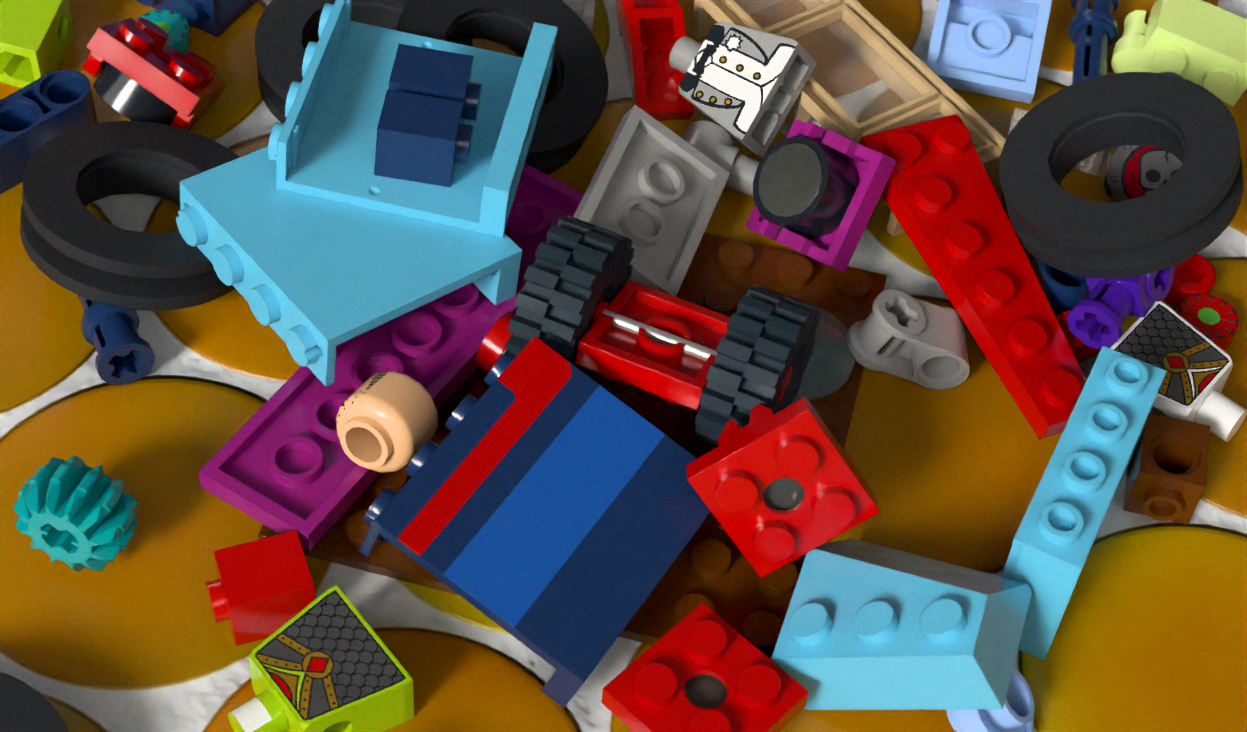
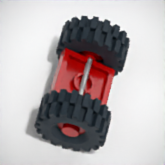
M569 215L568 217L563 216L560 218L558 225L553 224L547 232V242L541 241L535 251L536 260L533 266H528L523 277L526 280L522 292L517 294L514 303L517 310L509 322L508 332H511L512 335L506 342V351L509 350L517 356L531 339L536 336L587 376H589V371L593 370L599 372L607 379L622 381L656 394L667 402L682 404L695 410L699 409L695 419V425H697L695 437L718 447V438L725 424L734 419L740 428L746 426L750 421L751 409L756 405L766 406L772 409L774 414L792 405L795 394L797 395L800 389L802 375L807 369L811 357L809 356L810 350L815 343L817 335L815 331L820 319L818 317L819 308L755 284V286L752 285L748 289L747 295L742 296L738 303L737 313H733L731 317L629 280L633 268L630 262L634 257V248L631 247L632 240L626 236Z

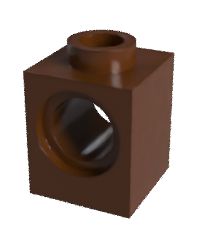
M1149 413L1128 465L1123 510L1146 515L1158 521H1172L1188 525L1206 486L1210 426Z

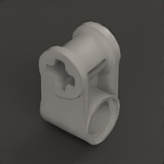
M891 288L883 290L873 301V312L866 320L855 322L846 332L845 343L851 356L862 366L870 370L883 371L934 390L956 387L964 382L970 374L965 326L957 311L911 297L901 290Z

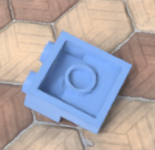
M938 0L926 64L950 88L1031 104L1035 92L1052 0Z

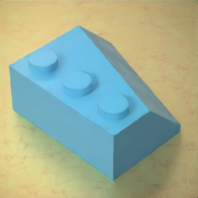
M854 538L825 543L806 554L771 659L809 691L805 710L1003 709L1032 591L1029 585L1024 582Z

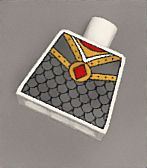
M1155 301L1146 316L1140 317L1121 336L1118 342L1110 348L1167 371L1150 413L1210 426V432L1225 442H1228L1234 436L1246 418L1247 409L1221 394L1234 365L1231 357L1165 303Z

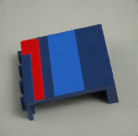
M534 336L517 356L507 350L498 359L484 380L490 388L480 399L469 393L460 402L445 424V427L451 430V432L440 445L432 439L424 443L405 469V473L411 478L401 490L397 492L388 486L375 499L363 517V521L371 527L359 552L368 557L381 541L385 544L389 541L554 667L556 669L555 673L541 691L565 708L711 511L687 480L686 465L696 460L695 456Z

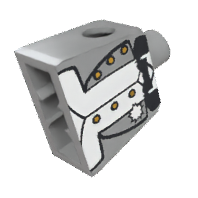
M723 21L713 25L703 44L687 36L681 37L674 44L669 57L670 66L685 74L679 84L678 93L707 118L723 127L729 135L761 158L764 157L817 65V62L802 45L793 39Z

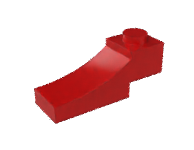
M616 0L619 33L623 38L633 106L637 105L658 121L691 120L694 106L678 93L679 84L685 74L672 68L669 63L670 53L674 44L681 37L686 36L683 7L678 6V0Z

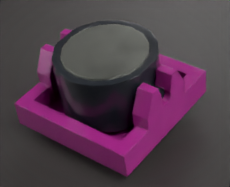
M795 118L786 139L779 141L769 149L757 166L753 180V200L755 206L745 227L845 273L897 161L832 130H826L808 121L806 123Z

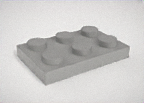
M634 105L623 116L573 217L630 238L633 242L631 247L634 248V257L630 262L633 268L629 280L676 297L730 173L640 107Z

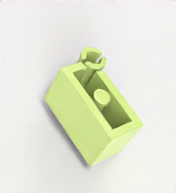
M1156 0L1151 8L1148 24L1144 23L1146 10H1135L1126 16L1123 35L1116 42L1111 59V67L1114 73L1174 72L1183 79L1207 89L1224 103L1231 106L1237 103L1247 88L1246 18L1203 0Z

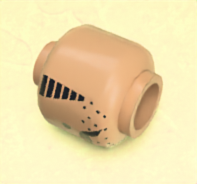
M394 371L377 373L365 381L342 403L336 417L337 435L345 454L359 466L381 473L398 471L410 463L424 443L433 438L438 426L437 409L431 395L419 382L410 376Z

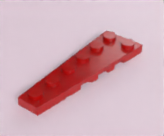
M949 115L862 136L858 144L883 153L897 161L881 194L1039 440L1062 433L1082 392L1086 379L973 145L970 132L964 126L959 115Z

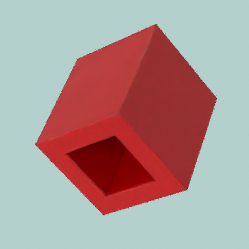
M296 530L213 551L218 579L205 582L215 623L229 621L236 646L268 638L316 599L313 579Z

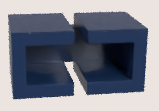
M404 44L398 45L389 80V89L386 92L377 127L374 175L444 187L451 186L455 163L467 164L469 159L473 126L465 125L464 121L465 119L476 121L479 111L482 84L471 82L474 56Z

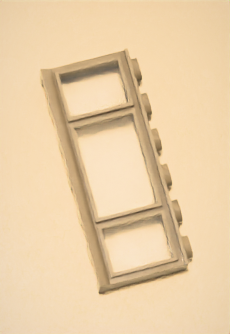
M694 0L691 34L696 39L708 35L714 24L723 21L793 39L799 42L817 62L816 67L785 118L789 128H791L795 118L808 123L812 116L822 128L832 130L859 143L862 136L958 114L964 126L970 132L973 145L994 188L1000 186L999 161L1006 141L1003 135L970 107L962 96L955 93L924 61H921L896 38L891 30L882 25L867 11L858 0ZM890 211L886 230L895 237L905 231L893 212Z

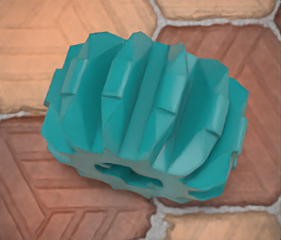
M75 455L68 461L52 457L44 466L38 468L33 477H30L19 491V498L13 506L19 517L15 526L21 533L32 538L30 544L32 549H41L49 554L51 563L61 560L66 562L76 572H80L85 567L91 570L102 571L109 562L116 558L120 551L123 552L133 538L135 534L133 530L139 522L134 513L138 502L133 496L122 492L123 480L111 479L104 474L101 464L92 468Z

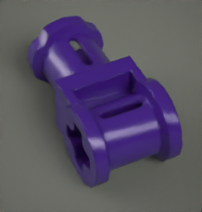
M1175 265L1154 273L1134 277L1108 279L1086 277L1090 294L1086 300L1079 301L1068 313L1067 324L1070 331L1089 347L1101 349L1102 346L1110 348L1122 336V324L1128 315L1145 317L1155 301H1162L1168 295L1174 279Z

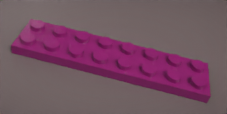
M525 164L505 229V234L522 249L516 296L498 305H494L473 283H470L336 346L334 383L326 387L307 366H301L198 471L201 488L279 534L296 530L302 548L310 552L381 473L359 466L345 454L336 428V417L342 403L373 375L380 372L394 371L406 374L419 382L431 395L438 411L478 367L475 364L478 350L495 322L508 311L516 314L517 307L514 306L518 292H522L526 280L523 277L528 266H533L536 260L535 251L541 241L547 242V232L553 224L558 225L559 219L563 216H574L584 193Z

